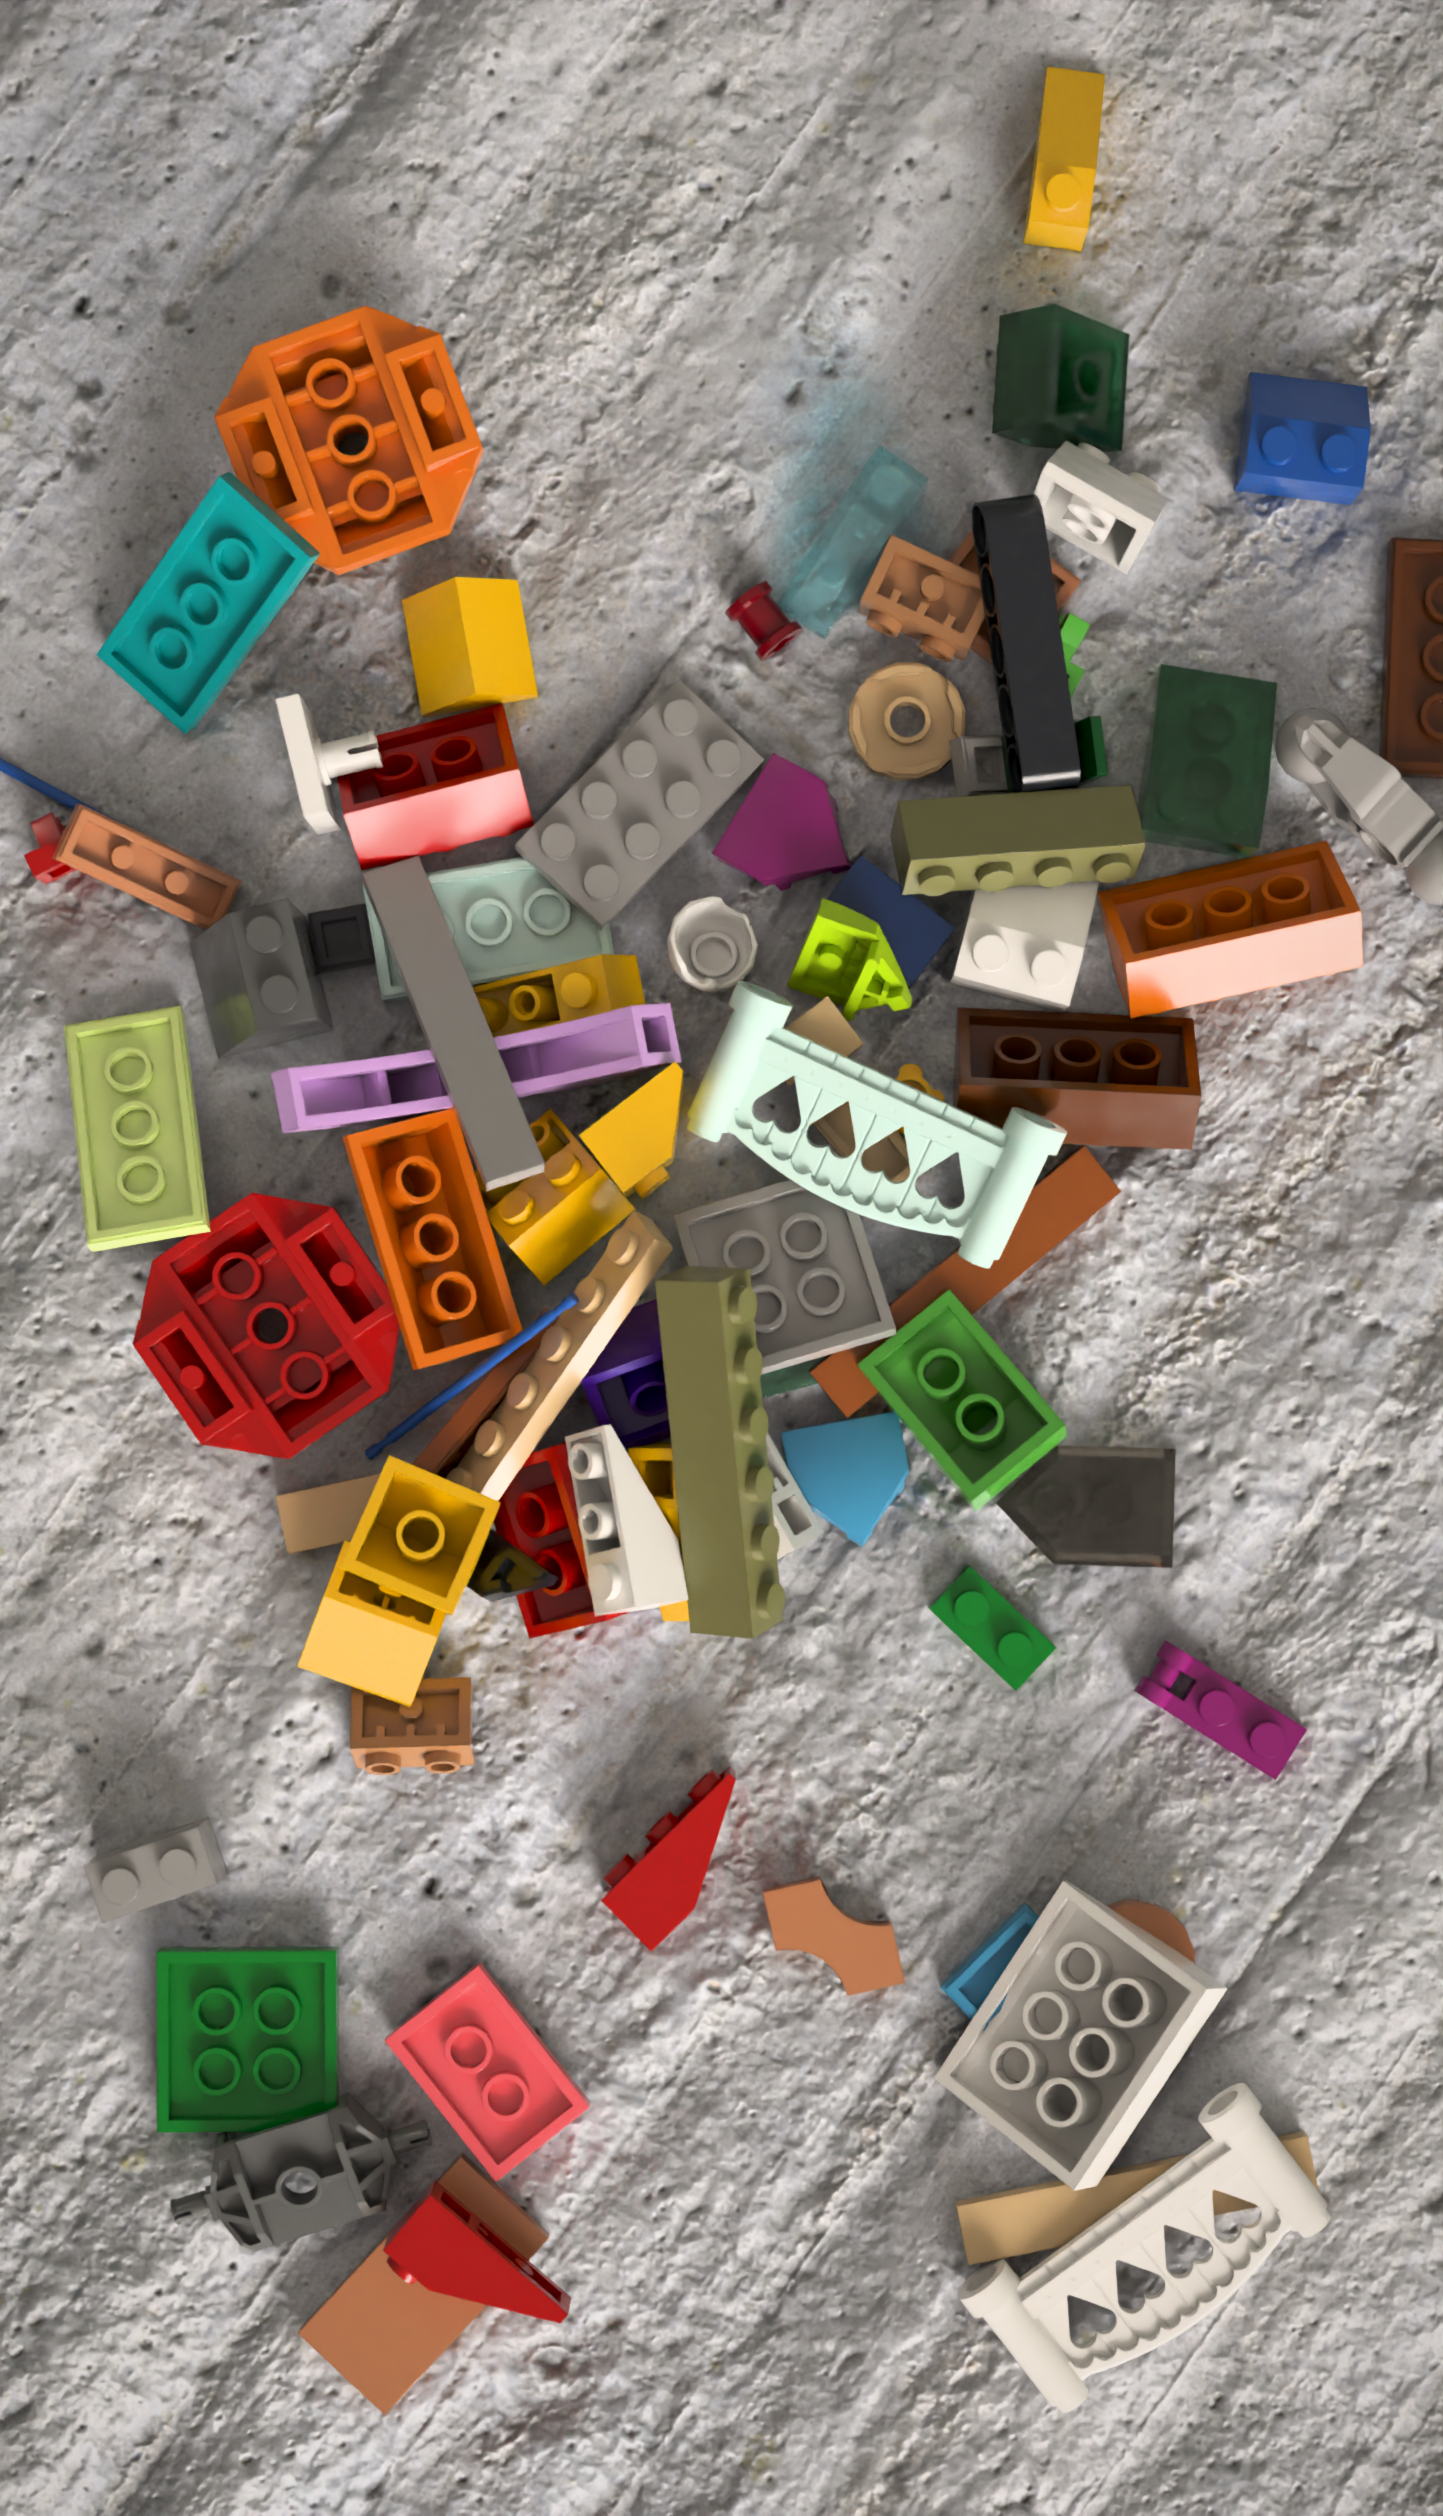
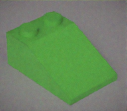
M950 1289L898 1330L896 1335L891 1336L857 1364L858 1368L975 1512L1067 1437L1063 1421Z

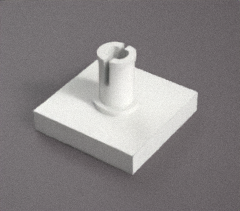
M299 693L275 699L303 816L318 835L340 830L341 827L330 786L332 778L375 767L377 769L383 767L375 731L370 730L368 733L322 743L321 738L318 737L314 716Z

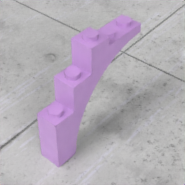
M670 1003L632 1005L560 1024L494 1037L518 1099L539 1093L578 1090L669 1066L675 1061L677 1063L681 1062ZM430 1049L363 1060L286 1068L271 1073L282 1133L353 1126V1129L385 1126L453 1108Z

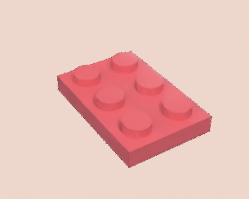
M481 1962L389 2033L384 2040L495 2182L590 2108L591 2102Z

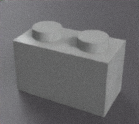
M209 1817L98 1854L84 1865L102 1923L217 1885L228 1873Z

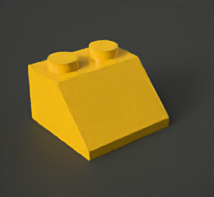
M676 1061L579 1135L626 1198L636 1191L644 1199L671 1178L665 1168L672 1164L674 1160L684 1084L683 1070Z

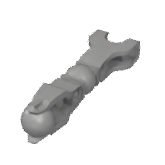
M1308 708L1296 711L1285 719L1277 732L1275 743L1276 757L1285 773L1299 782H1304L1336 823L1347 828L1379 858L1388 863L1392 869L1398 871L1404 868L1406 881L1413 893L1429 904L1441 905L1442 907L1438 912L1443 916V820L1401 778V774L1393 765L1349 736L1346 727L1339 717L1327 710Z

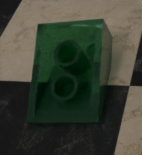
M1160 664L1137 803L1146 842L1249 858L1259 849L1269 787L1277 690L1276 682Z

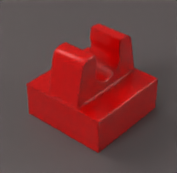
M51 812L30 822L40 845V848L24 855L33 876L46 885L76 871V869L52 859L65 830L59 817L55 818Z

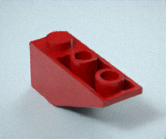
M730 1766L720 1775L713 1769L708 1771L687 1793L693 1802L677 1818L671 1811L662 1816L645 1835L650 1844L635 1859L628 1853L623 1855L602 1877L608 1886L602 1892L601 1901L651 1952L695 1909L736 1781V1772Z

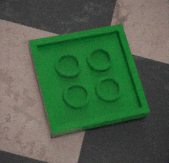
M339 1947L160 1948L156 1952L157 2133L259 2132L339 2106Z

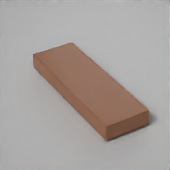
M77 803L52 856V859L204 930L210 928L228 913L242 882L233 876Z

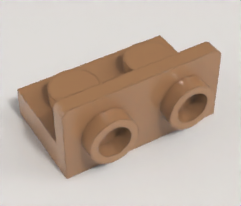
M891 535L862 595L859 612L867 616L866 624L874 630L891 637H897L899 632L921 641L919 648L923 652L945 662H951L953 657L962 661L966 660L972 643L985 618L979 575L894 535Z
M471 1677L421 1679L411 1707L351 1686L350 1751L356 1768L365 1769L366 1772L374 1775L396 1774L400 1772L401 1767H425L429 1772L443 1774L456 1772L461 1766L473 1765L475 1752L472 1743L473 1685Z

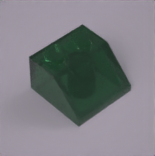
M1057 304L1000 315L998 344L996 348L997 363L992 408V433L1029 447L1059 449L1065 441H1068L1075 446H1078L1079 443H1086L1102 452L1122 451L1129 334Z

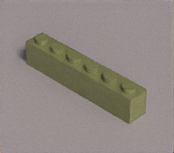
M686 1266L656 1279L655 1286L684 1574L689 1599L687 1603L690 1633L754 1639L783 1620L782 1612L785 1605V1593L779 1582L777 1561L780 1540L778 1530L774 1526L771 1498L774 1489V1477L768 1466L766 1445L768 1416L763 1408L760 1382L763 1360L760 1351L757 1349L754 1319L757 1312V1298L751 1287L750 1268Z

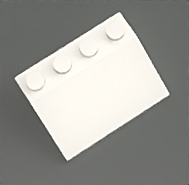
M1063 1881L934 2079L1071 2189L1080 2190L1096 2187L1228 1988L1180 1952L1070 1882ZM1006 1996L1001 2011L988 2023L987 2028L984 2031H982L985 2028V2025L992 2016V2014L995 2012L1001 2001Z

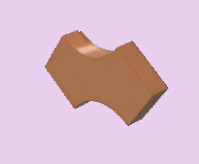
M820 1876L762 1889L776 1951L799 1950L822 1959L837 1973L847 1996L905 1983L891 1921H865L847 1914L829 1897Z

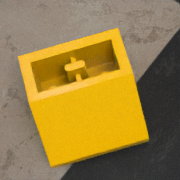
M551 1108L535 1122L529 1124L545 1163L543 1173L486 1191L478 1169L474 1172L489 1222L544 1286L635 1210L633 1205Z
M344 1540L297 1667L411 1707L446 1613L341 1569L340 1564L350 1542Z

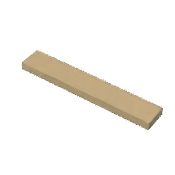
M1305 2131L1277 2136L1319 2191L1308 2135ZM1189 2154L1107 2170L1096 2187L1073 2190L1063 2181L1058 2180L955 2201L968 2265L1062 2247ZM1215 2189L1212 2191L1214 2216L1258 2207L1254 2203Z

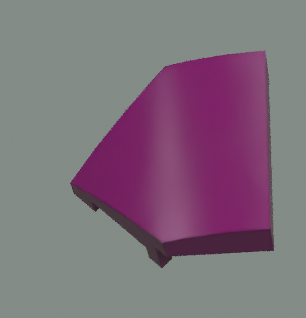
M775 753L770 757L712 852L720 862L765 886L775 884L780 891L790 889L792 883L828 871L837 874L851 868L837 818V802L829 793L828 785L824 780Z

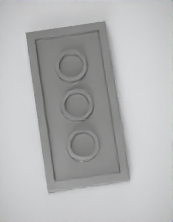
M678 679L515 844V850L596 927L602 930L757 772L765 759Z

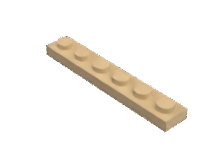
M633 1210L622 1228L614 1232L607 1244L606 1251L591 1273L576 1287L574 1293L577 1295L579 1302L570 1309L564 1310L555 1325L545 1332L534 1359L523 1373L518 1374L512 1380L507 1395L491 1418L481 1425L473 1444L458 1466L452 1469L445 1479L498 1501L673 1250L671 1244L651 1218Z

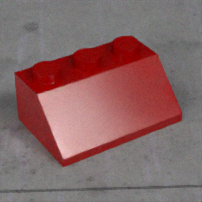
M503 703L376 735L383 767L378 769L375 767L337 777L343 815L361 871L379 866L383 867L418 855L421 856L437 851H451L460 845L494 836L505 837L515 833L517 830L534 826Z
M566 1442L532 1451L498 1500L501 1504L493 1522L498 1533L559 1577L553 1586L516 1595L529 1639L604 1622L628 1613L595 1616L588 1584L582 1536L578 1525L572 1477L568 1466Z

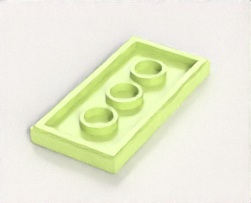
M175 1006L64 1025L86 1240L89 1249L95 1252L211 1232L185 1013L182 1007Z

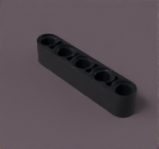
M1029 494L976 502L972 508L973 539L1007 767L1014 793L1077 788L1080 782V760L1047 534L1040 500L1037 495Z

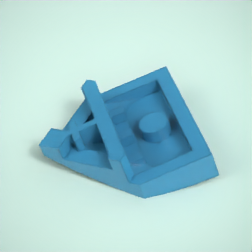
M894 1412L781 1432L787 1467L812 1512L845 1532L847 1538L863 1547L872 1535L874 1526L897 1495L900 1496L905 1489V1479L909 1475L908 1460L900 1420Z

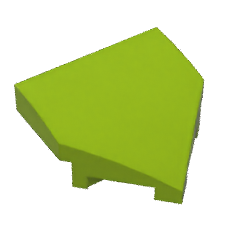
M822 898L792 966L786 987L821 999L828 996L833 1003L844 1005L842 1016L846 1021L854 1020L855 1013L858 1010L889 1004L893 1011L910 1008L912 996L879 924L848 907Z

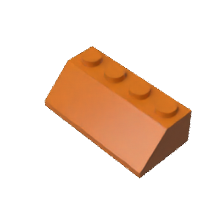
M1327 840L1097 892L1116 982L1130 1018L1159 1014L1171 1009L1207 1001H1216L1229 996L1265 988H1274L1291 982L1323 975H1332L1340 971L1363 967L1361 909Z
M451 1108L342 1137L413 1370L446 1363L497 1348L522 1331L466 1143L454 1109Z

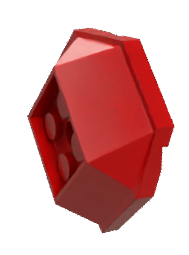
M250 1193L210 1221L211 1232L189 1235L152 1261L140 1320L137 1323L132 1345L201 1445L291 1459L390 1391L400 1325L385 1279L336 1208ZM273 1308L280 1310L288 1321L287 1333L277 1343L266 1341L259 1332L261 1316L267 1310Z

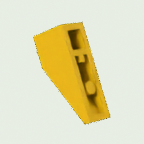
M1048 66L1046 68L1023 238L1024 244L1077 251L1082 249L1089 228L1095 183L1105 74Z

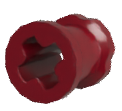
M767 581L759 583L745 592L725 612L730 621L737 620L756 644L758 648L755 654L760 661H765L781 651L803 630L797 621L790 622L770 596L772 587Z

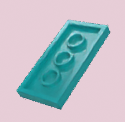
M231 472L222 474L216 479L96 655L179 730L186 734L197 727L318 558L320 552Z

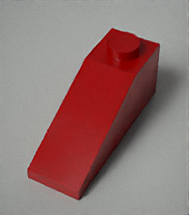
M436 2180L387 2237L383 2251L389 2256L387 2263L401 2279L409 2284H414L418 2281L429 2291L560 2324L569 2314L571 2297Z

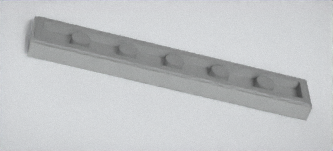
M419 855L362 873L364 888L486 1191L543 1173L545 1169L544 1160Z

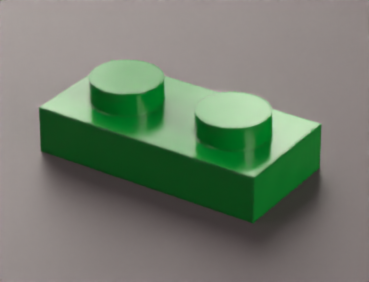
M967 1565L928 1607L1015 1691L1056 1649L1043 1634L970 1565Z

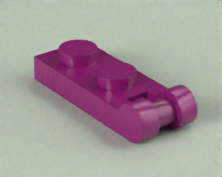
M1165 1640L1156 1656L1161 1658L1149 1678L1144 1675L1142 1676L1134 1691L1276 1780L1307 1729ZM1182 1671L1193 1678L1182 1698H1179L1171 1693L1169 1689Z

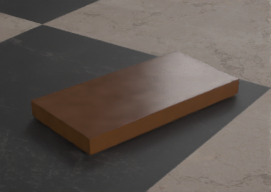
M1392 537L1388 541L1379 756L1393 765L1399 771L1401 777L1443 779V540Z

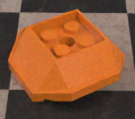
M366 305L254 346L240 369L228 397L224 398L214 416L236 477L320 552V555L314 562L315 564L337 575L449 535L484 452L441 334L419 325L418 327L395 316ZM350 433H362L369 439L367 446L362 452L356 455H345L338 451L342 438Z

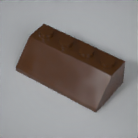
M957 1007L953 1106L1000 1128H1003L1012 1107L1031 1111L1056 1123L1067 1131L1062 1144L1192 1150L1201 1101L1193 1018L1154 1016L1130 1018V1015Z

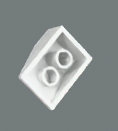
M1065 441L1046 463L1034 491L1042 506L1045 528L1121 572L1128 574L1169 499L1160 494V486L1150 478L1136 472H1131L1127 476L1108 465L1110 462L1108 456L1094 446L1086 443H1079L1078 446H1075Z
M1099 881L1065 883L1064 885L1051 888L1041 885L1008 887L996 892H987L982 889L973 890L949 983L1053 1011L1064 1012L1071 1003L1086 945Z

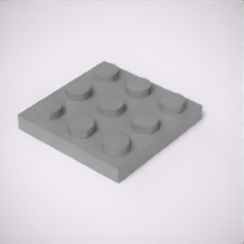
M792 1180L673 1214L687 1266L750 1268L751 1287L757 1298V1312L754 1319L757 1349L760 1351L763 1360L761 1375L896 1335V1326L859 1214L817 1196Z

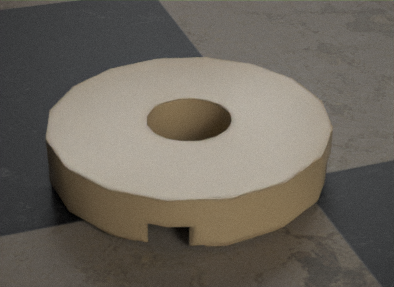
M896 662L875 670L858 688L849 708L848 735L856 755L872 772L893 781H919L937 774L952 760L949 741L965 734V707L957 688L947 678L945 679L940 673L933 671V668L922 663ZM900 707H912L921 714L923 729L912 737L900 736L894 732L890 725L891 714Z

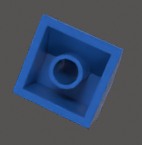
M1250 372L1247 382L1234 491L1351 505L1364 488L1371 432L1367 387Z

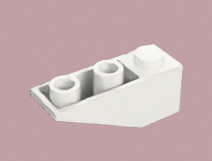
M603 1425L565 1436L568 1466L572 1477L578 1525L582 1536L588 1584L595 1616L647 1610L689 1600L678 1539L612 1426Z

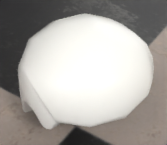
M710 896L689 901L674 916L667 939L669 961L676 974L685 983L710 993L717 991L725 992L735 988L737 982L742 981L752 971L758 948L752 926L749 925L748 916L727 906L720 897Z

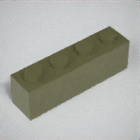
M1132 785L898 801L890 833L902 895L924 894L927 896H939L952 891L979 889L987 892H996L1008 887L1033 885L1051 888L1064 885L1065 883L1087 881L1115 883L1123 879L1135 877L1146 845Z

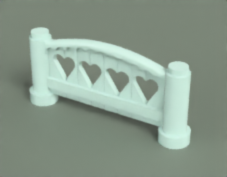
M738 981L728 1002V1005L733 1008V1012L687 1113L690 1120L686 1128L692 1133L713 1142H719L723 1133L729 1132L735 1135L756 1155L787 1178L817 1196L849 1211L906 1229L953 1236L959 1239L958 1241L961 1244L958 1255L972 1264L989 1269L994 1260H999L1048 1155L1058 1154L1067 1131L1036 1113L1018 1107H1012L1003 1128H1000L784 1028L783 1026L793 1006L792 1003L763 987L746 981ZM794 1076L801 1124L795 1131L788 1132L782 1130L777 1125L775 1119L771 1121L760 1120L755 1115L753 1106L757 1098ZM848 1101L854 1132L855 1150L851 1155L841 1157L832 1151L830 1144L826 1146L814 1145L808 1138V1128L812 1123ZM904 1127L910 1167L909 1177L902 1182H894L886 1176L884 1169L876 1172L868 1170L862 1162L864 1150L899 1128ZM958 1152L965 1193L963 1203L957 1207H948L941 1202L938 1195L933 1197L922 1195L916 1186L918 1176Z

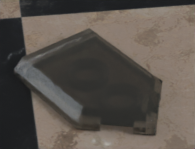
M1056 1445L995 1503L1053 1564L1172 1568L1176 1449Z

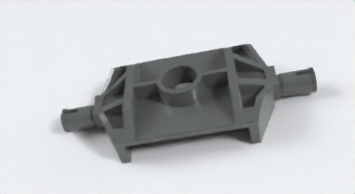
M349 2093L340 2095L338 2107L229 2141L227 2133L222 2132L217 2134L211 2185L206 2186L205 2191L203 2190L178 2199H171L172 2216H175V2223L180 2225L183 2222L211 2213L213 2220H221L240 2246L256 2252L386 2211L391 2165L397 2164V2154L432 2145L431 2132L425 2119L392 2132L390 2129L384 2130L383 2125ZM303 2172L312 2176L317 2185L308 2192L296 2193L286 2187L284 2179L292 2173Z

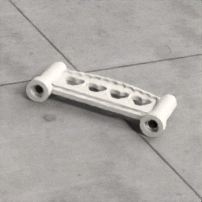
M1238 2083L1228 2087L1210 2100L1202 2109L1198 2120L1211 2136V2139L1020 2278L1003 2258L990 2261L981 2266L960 2287L958 2298L974 2318L983 2317L1048 2403L1052 2407L1057 2406L1062 2413L1072 2411L1087 2398L1089 2388L1086 2386L1085 2381L1089 2375L1112 2368L1157 2348L1210 2314L1255 2272L1285 2233L1290 2230L1298 2231L1303 2238H1308L1320 2232L1329 2223L1331 2214L1327 2210L1328 2204L1259 2114L1262 2104L1247 2084ZM1215 2189L1256 2204L1260 2208L1259 2218L1252 2224H1241L1240 2230L1235 2237L1231 2239L1220 2238L1215 2233L1212 2191ZM1168 2225L1207 2239L1212 2244L1210 2254L1204 2259H1192L1190 2269L1183 2274L1170 2272L1166 2267L1164 2226ZM1120 2260L1160 2275L1164 2280L1162 2289L1156 2294H1144V2299L1137 2308L1127 2309L1122 2307L1118 2302L1115 2261ZM1071 2295L1110 2309L1116 2315L1115 2322L1107 2329H1096L1095 2336L1090 2342L1085 2344L1076 2343L1070 2337L1067 2296Z

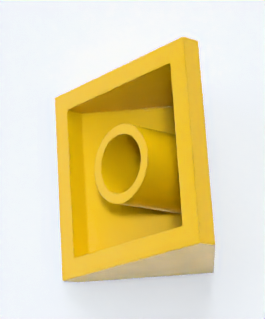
M453 577L402 600L423 718L482 708L499 703L504 704L539 698L518 580Z
M389 1455L343 1557L340 1568L453 1615L476 1567L501 1502Z

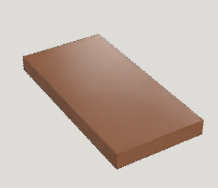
M463 2152L436 2180L526 2259L529 2260L548 2240L549 2233ZM395 2226L318 2307L298 2331V2334L384 2415L390 2411L487 2306L429 2291L418 2281L414 2284H409L401 2279L388 2265L387 2259L389 2256L383 2251L387 2237Z

